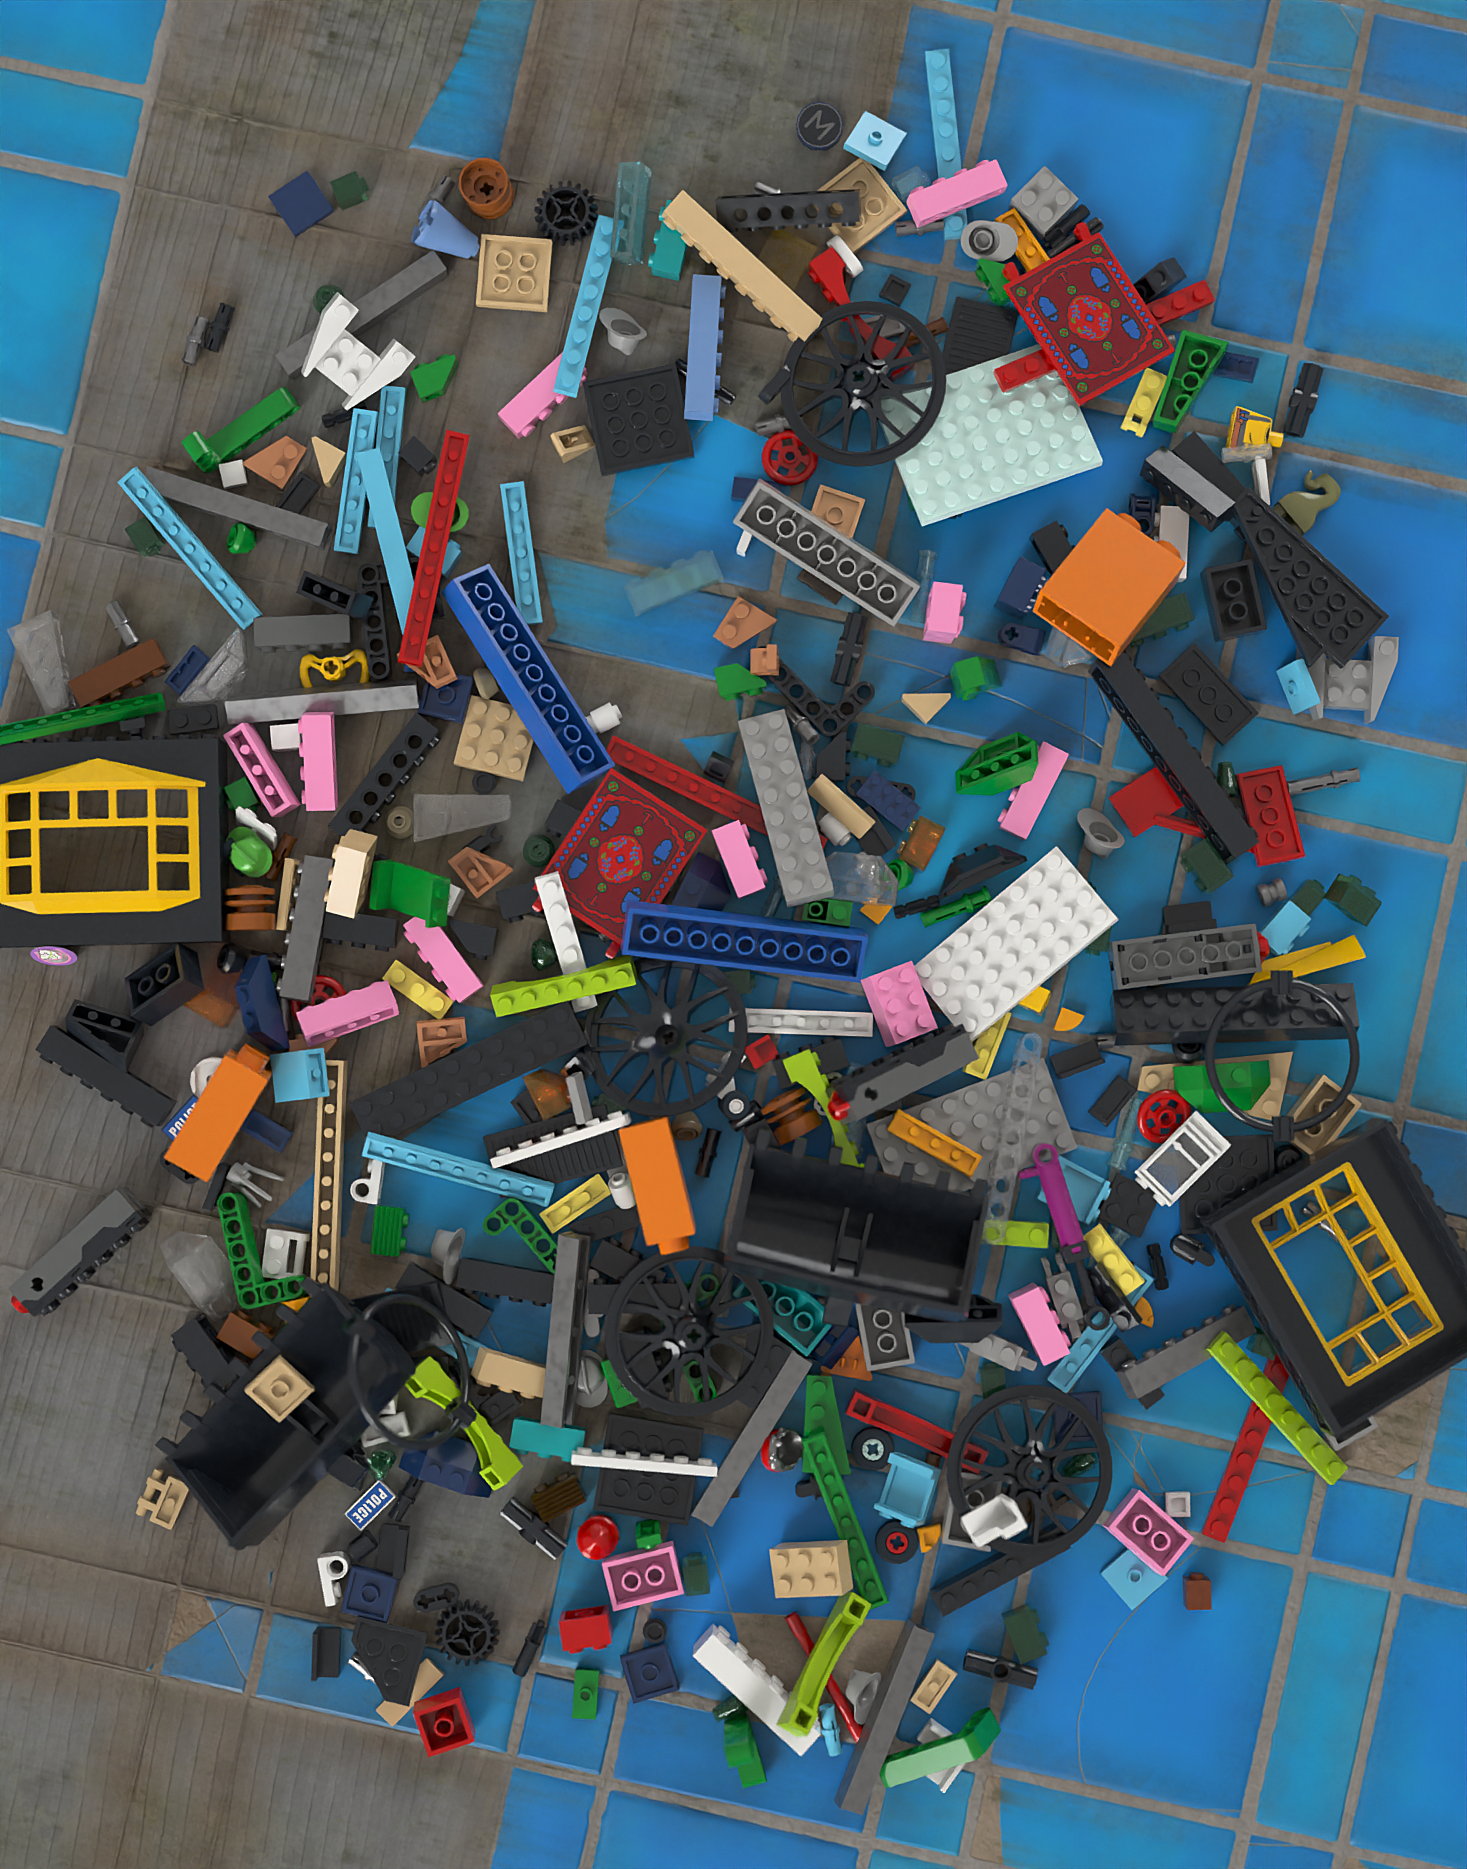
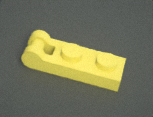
M1150 368L1145 369L1120 429L1125 431L1129 429L1136 432L1135 435L1143 437L1167 379L1166 375ZM1133 416L1142 419L1140 424L1132 421Z

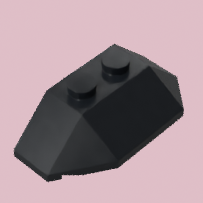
M984 843L974 848L975 853L966 856L964 852L952 858L953 863L948 865L937 894L940 901L1028 860L1026 856L995 844L988 846L987 843Z
M978 1294L971 1295L967 1319L960 1320L957 1324L904 1313V1327L928 1343H978L1002 1326V1304L994 1303L990 1299Z

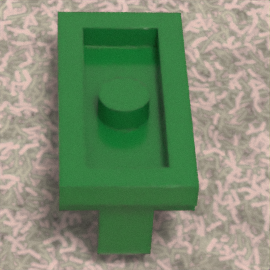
M647 1519L636 1522L638 1549L643 1547L644 1549H651L662 1543L659 1520Z

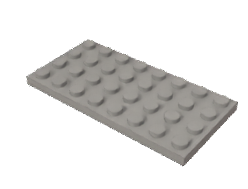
M1044 1058L903 1110L905 1113L983 1156L971 1178L886 1131L895 1114L865 1125L875 1153L879 1156L878 1161L882 1172L899 1176L903 1163L909 1162L915 1164L913 1180L935 1185L939 1171L944 1170L951 1172L948 1188L962 1192L973 1188L976 1178L990 1182L1034 1165L1031 1153L1035 1145L1039 1143H1047L1054 1146L1058 1155L1077 1148ZM1047 1148L1039 1152L1040 1161L1050 1159L1051 1153Z

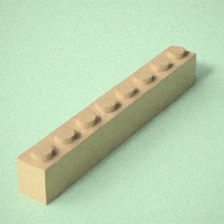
M684 190L664 210L662 214L663 222L671 230L676 229L682 234V240L690 247L694 245L700 251L699 255L707 263L712 262L717 266V272L724 279L730 278L736 284L734 286L735 289L743 296L747 294L753 300L752 304L760 312L765 311L771 316L770 321L778 328L783 327L789 333L787 336L792 342L796 341L798 337L805 342L819 327L822 318Z

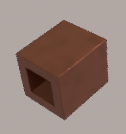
M1190 1572L1189 1576H1183V1605L1187 1610H1212L1211 1580L1207 1575L1204 1576L1202 1572Z

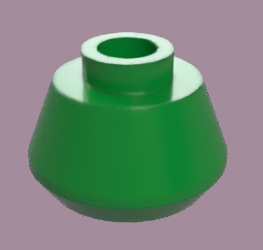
M239 522L231 527L227 536L226 546L232 554L248 553L255 548L257 538L254 537V532L248 526Z
M901 859L890 861L883 872L884 883L891 891H900L909 887L914 879L913 869Z

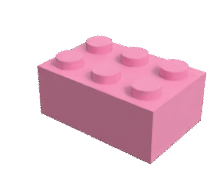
M933 582L928 593L923 634L924 641L951 644L953 639L958 637L963 625V616H959L965 606L966 592H962L963 585Z
M739 820L712 830V835L738 900L765 890L764 884L768 883L763 868L758 870L756 865L759 857L755 847H749L747 842L750 839V834L746 824L741 825Z
M912 961L861 980L886 1047L896 1045L938 1028Z
M1031 1283L1008 1294L1037 1358L1044 1366L1070 1354L1068 1347L1071 1346V1343L1066 1333L1057 1327L1060 1324V1320L1056 1312L1052 1308H1048L1046 1303L1050 1302L1044 1288Z
M1134 1488L1130 1490L1102 1525L1156 1574L1162 1576L1168 1572L1194 1539L1145 1494Z
M673 1541L658 1544L651 1549L641 1548L603 1558L602 1567L613 1611L684 1594L685 1586Z

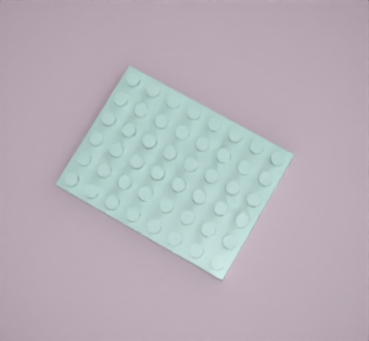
M1039 344L946 375L944 403L933 427L914 448L895 459L922 526L1102 465L1103 460L1081 409L1057 371L1006 393L1002 392L993 374L994 369L1041 350L1042 348ZM932 387L902 395L924 412ZM893 399L881 400L882 412L904 435L921 418L911 409ZM879 421L888 445L900 439Z

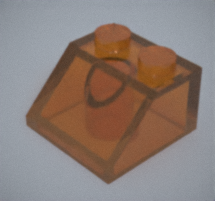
M542 1068L522 1077L543 1120L573 1107L567 1081L563 1075Z

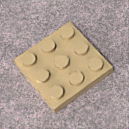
M861 158L857 159L817 190L860 189V222H856L855 226H842V223H832V227H828L834 235H838L853 254L907 213L905 206L871 163ZM833 203L830 205V210L833 214L838 215L842 213L843 210L840 204ZM810 204L818 214V207L814 204Z
M481 234L476 306L548 312L553 249L551 239Z
M471 695L454 765L524 782L534 740L512 705Z

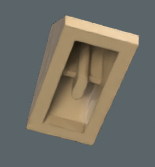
M585 425L562 430L550 435L563 463L595 447V443Z
M312 437L324 484L327 488L333 487L346 463L347 455L318 437Z
M951 693L902 694L901 702L926 725L950 700Z

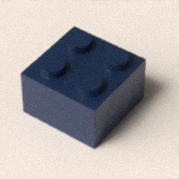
M1020 556L994 607L1017 619H1020L1022 614L1027 616L1036 600L1032 597L1033 594H1038L1046 581V577L1043 576L1046 569Z

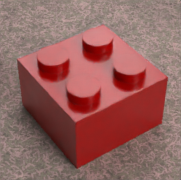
M609 1604L561 1612L559 1629L563 1651L569 1650V1653L573 1654L584 1651L583 1648L588 1647L600 1650L607 1648V1644L612 1643L614 1632Z
M461 1687L414 1702L413 1715L428 1758L475 1742V1728Z

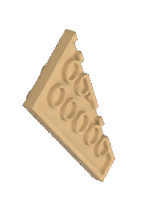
M1293 1052L1215 1059V1064L1269 1060L1271 1085L1253 1108L1244 1112L1250 1116L1272 1120V1116H1279ZM1205 1060L1196 1061L1192 1064L1173 1063L1141 1066L1136 1089L1148 1093H1154L1163 1089L1174 1090L1173 1067L1205 1065Z

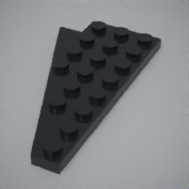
M1247 486L1234 500L1235 505L1232 511L1306 666L1310 668L1324 653L1340 669L1343 668L1387 620L1389 615Z

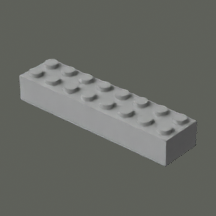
M760 478L733 518V523L893 627L920 588V583Z
M785 709L738 721L787 908L834 896L833 885Z

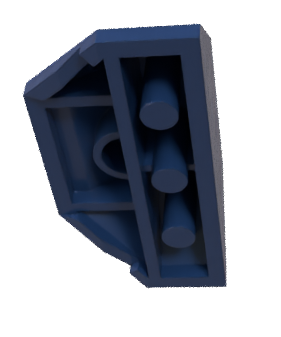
M698 852L672 905L723 911L731 892L720 862Z
M262 955L250 958L233 987L245 1033L271 1051L290 1048L267 956Z
M432 1431L416 1440L430 1439L440 1434L441 1431ZM452 1436L446 1442L431 1449H404L398 1467L417 1479L464 1495L490 1497L492 1488L479 1473L482 1468L472 1442Z

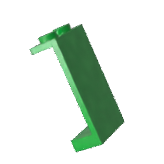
M391 859L373 861L369 908L374 910L390 908L426 920L425 927L427 928L446 926L451 879Z

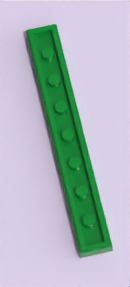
M158 692L0 725V745L165 711V703L162 693Z
M822 1429L801 1437L839 1540H847L850 1568L861 1597L872 1604L869 1610L889 1603L824 1430Z

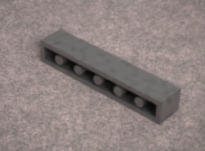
M305 855L304 862L300 861L298 875L301 876L300 885L296 884L294 890V899H297L296 907L292 908L290 912V922H293L292 929L287 932L285 944L288 945L287 955H283L281 969H284L283 978H279L277 984V992L280 993L279 996L282 999L304 1003L312 1002L323 941L322 930L325 910L327 907V902H324V896L327 888L331 886L328 875L331 866L335 865L333 859Z
M1234 1304L1228 1305L1221 1309L1222 1314L1216 1317L1211 1315L1201 1320L1202 1325L1197 1328L1191 1326L1181 1332L1182 1336L1179 1338L1171 1337L1163 1341L1161 1348L1157 1350L1152 1348L1143 1352V1358L1137 1361L1132 1359L1122 1364L1123 1369L1117 1371L1116 1374L1128 1398L1138 1399L1212 1358L1213 1356L1206 1348L1221 1331L1226 1332L1236 1344L1256 1333L1257 1331L1245 1307H1235Z

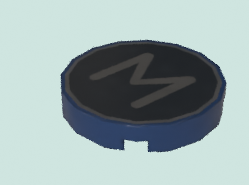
M823 102L811 103L803 108L798 115L796 122L797 136L807 148L816 151L828 150L836 145L841 138L843 129L842 117L832 105Z

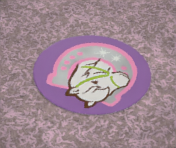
M43 946L33 949L30 953L33 959L48 965H69L77 960L75 953L61 947Z

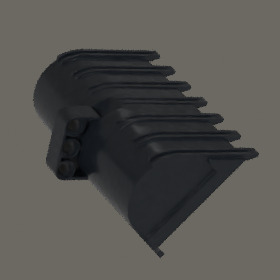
M759 1130L755 1144L750 1143L723 1263V1265L727 1266L726 1271L826 1296L822 1323L847 1328L853 1303L956 1324L960 1320L967 1319L989 1198L984 1197L987 1180L976 1178L971 1193L948 1188L951 1172L940 1170L935 1185L912 1179L915 1167L913 1163L904 1162L899 1176L877 1171L878 1155L868 1153L862 1168L841 1163L843 1147L832 1145L828 1159L825 1160L805 1155L807 1139L796 1137L792 1152L770 1148L768 1145L771 1131Z
M308 1276L302 1280L300 1286L312 1296L298 1311L283 1303L275 1310V1313L287 1323L273 1338L257 1330L251 1337V1340L261 1347L262 1350L250 1364L236 1357H233L227 1364L234 1373L239 1375L226 1390L211 1383L204 1389V1394L215 1402L209 1410L200 1417L186 1409L179 1417L184 1424L191 1428L179 1444L163 1436L155 1444L159 1450L168 1455L165 1458L229 1541L227 1544L235 1550H244L246 1546L260 1545L327 1474H330L349 1487H354L370 1469L360 1437L371 1424L363 1415L352 1390L348 1368L351 1337L342 1328L345 1320L351 1314L357 1312L362 1315L363 1312L354 1307L355 1303L325 1282L320 1284ZM371 1318L369 1323L374 1326L376 1332L367 1344L359 1346L358 1366L365 1396L378 1417L416 1373V1368L407 1351L395 1337L381 1324ZM279 1355L314 1386V1391L280 1423L244 1391L245 1387Z

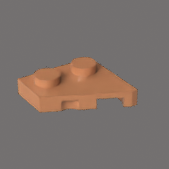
M285 436L245 460L242 465L280 489H283L307 448Z
M738 596L713 635V638L734 650L745 641L757 636L763 630L775 625L777 619Z
M439 635L427 640L422 667L406 664L436 689L458 679Z
M469 847L464 848L448 861L476 898L480 897L513 871L508 864Z
M464 1016L417 1021L421 1068L428 1066L432 1061L439 1057L442 1058L450 1050L458 1048L467 1042Z

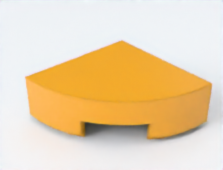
M874 901L866 904L859 911L879 925L892 908V905L883 901Z
M1061 1007L1053 1030H1071L1080 1024L1084 1015Z
M1141 1296L1134 1305V1308L1143 1319L1141 1323L1152 1328L1154 1322L1152 1308L1148 1301Z
M940 1523L916 1528L922 1553L929 1551L936 1544L941 1533Z

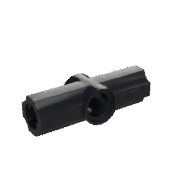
M1304 363L1301 368L1297 386L1294 387L1288 407L1290 409L1283 429V433L1295 438L1304 437L1310 414L1313 413L1318 399L1317 390L1324 370L1320 365Z
M848 612L842 637L840 636L837 646L836 661L830 682L850 687L855 664L858 663L863 645L862 638L868 617Z
M514 1496L500 1512V1515L518 1529L519 1534L526 1541L533 1545L536 1544L554 1560L567 1547L568 1542L551 1529L548 1522L543 1523L538 1513L531 1512Z
M969 1648L965 1653L962 1667L964 1671L992 1678L998 1683L1006 1682L1033 1690L1036 1684L1038 1668L1007 1660L1000 1655L993 1656ZM999 1664L1006 1666V1670L1002 1674L994 1672L995 1667Z

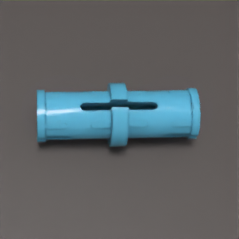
M832 1703L819 1706L823 1724L821 1732L825 1736L827 1755L837 1756L843 1752L839 1737L841 1729L840 1725L837 1724L835 1705Z

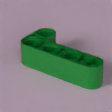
M510 1197L486 1216L483 1221V1229L488 1235H498L511 1225L549 1271L555 1274L554 1264L556 1261L552 1256L549 1260L546 1256L554 1248L557 1250L558 1242L522 1200ZM509 1202L518 1204L519 1212L516 1215L508 1213L506 1207ZM490 1218H497L500 1221L501 1226L499 1230H492L488 1226ZM529 1220L533 1222L535 1229L532 1233L523 1231V1221ZM547 1239L550 1243V1249L548 1251H541L537 1245L538 1240Z

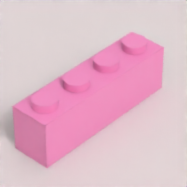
M995 159L991 162L989 160L981 161L975 165L976 168L968 171L966 168L954 173V177L949 179L942 177L935 180L932 186L927 188L920 186L913 189L906 203L917 228L1003 194L1008 185L997 160Z
M563 352L498 413L499 419L518 439L523 435L527 437L535 429L534 425L540 419L544 421L552 413L551 409L557 403L562 404L569 397L553 392ZM585 367L583 369L579 387L583 384V382L587 380L586 376L588 374L587 369Z
M305 712L302 715V719H298V731L303 736V742L299 744L300 757H304V766H301L300 769L301 780L305 781V790H302V804H306V811L336 810L338 807L334 712Z
M241 723L223 735L271 817H283L301 805L252 723Z
M1044 741L1040 746L1037 745L1038 766L1032 781L1021 784L1019 788H1013L1008 798L1011 804L1008 810L1003 808L997 820L1000 822L999 829L1022 841L1027 839L1069 756L1068 753Z
M413 917L403 925L406 929L403 933L411 944L415 942L420 950L417 953L425 963L428 961L434 968L431 972L438 982L444 981L448 987L445 991L453 1002L457 1000L459 1003H462L483 988V983L442 927L427 928L425 927L426 920Z
M388 980L374 982L369 987L361 990H352L338 998L327 999L322 1004L305 1007L301 1011L296 1012L307 1046L311 1047L397 1016L399 1011Z

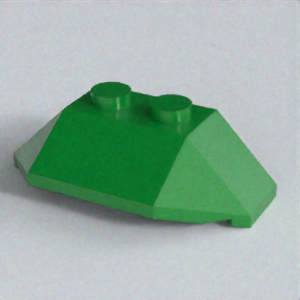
M1018 731L979 747L966 760L963 767H959L955 771L956 793L993 796L1032 781L1038 766L1037 742Z
M1269 1060L1215 1064L1217 1076L1223 1090L1242 1111L1251 1110L1271 1085ZM1205 1065L1173 1067L1174 1090L1201 1113L1228 1112L1220 1103L1210 1085Z

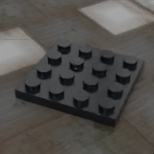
M676 363L583 382L602 476L695 458L688 421L684 419L685 407Z
M1272 1134L1222 1136L1231 1146L1178 1198L1180 1234L1207 1233L1200 1220L1275 1176ZM1190 1137L1176 1139V1142L1180 1143L1182 1148L1200 1166L1210 1158ZM1176 1150L1179 1189L1198 1168L1182 1152ZM1277 1211L1259 1221L1262 1231L1278 1230Z
M609 1413L603 1450H614L619 1455H626V1452H638L642 1457H650V1454H662L665 1459H674V1456H686L689 1461H698L704 1428ZM600 1467L593 1509L688 1525L696 1475Z

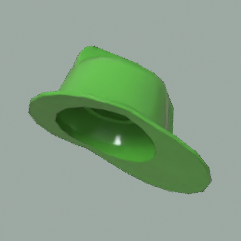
M425 492L418 495L413 500L411 506V515L414 521L423 528H426L433 492ZM459 497L456 499L450 532L462 529L469 517L468 508Z
M238 827L231 831L226 841L230 837L235 841L231 845L232 851L229 857L234 866L249 877H260L266 874L272 865V853L267 844L248 827Z

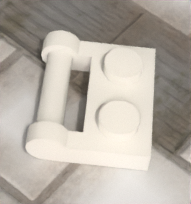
M268 1228L262 1264L263 1277L282 1279L295 1275H305L303 1274L306 1244L310 1239V1234ZM291 1239L297 1240L293 1272H287Z

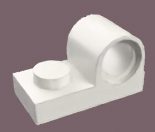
M375 1159L369 1160L368 1173H371V1178H360L351 1185V1195L355 1200L370 1204L380 1203L385 1162ZM360 1183L368 1185L369 1193L367 1196L359 1194L358 1185Z
M341 1551L323 1553L317 1558L326 1607L336 1605L339 1597H341V1586L339 1582L336 1583L335 1579L342 1578L351 1566L350 1557ZM332 1561H341L344 1566L343 1570H336L332 1565Z

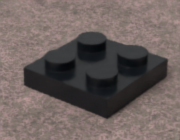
M1117 1173L1110 1186L1111 1192L1105 1201L1103 1200L1099 1208L1100 1213L1098 1217L1140 1238L1157 1204V1201L1152 1197L1155 1192L1149 1188L1144 1189L1139 1183Z

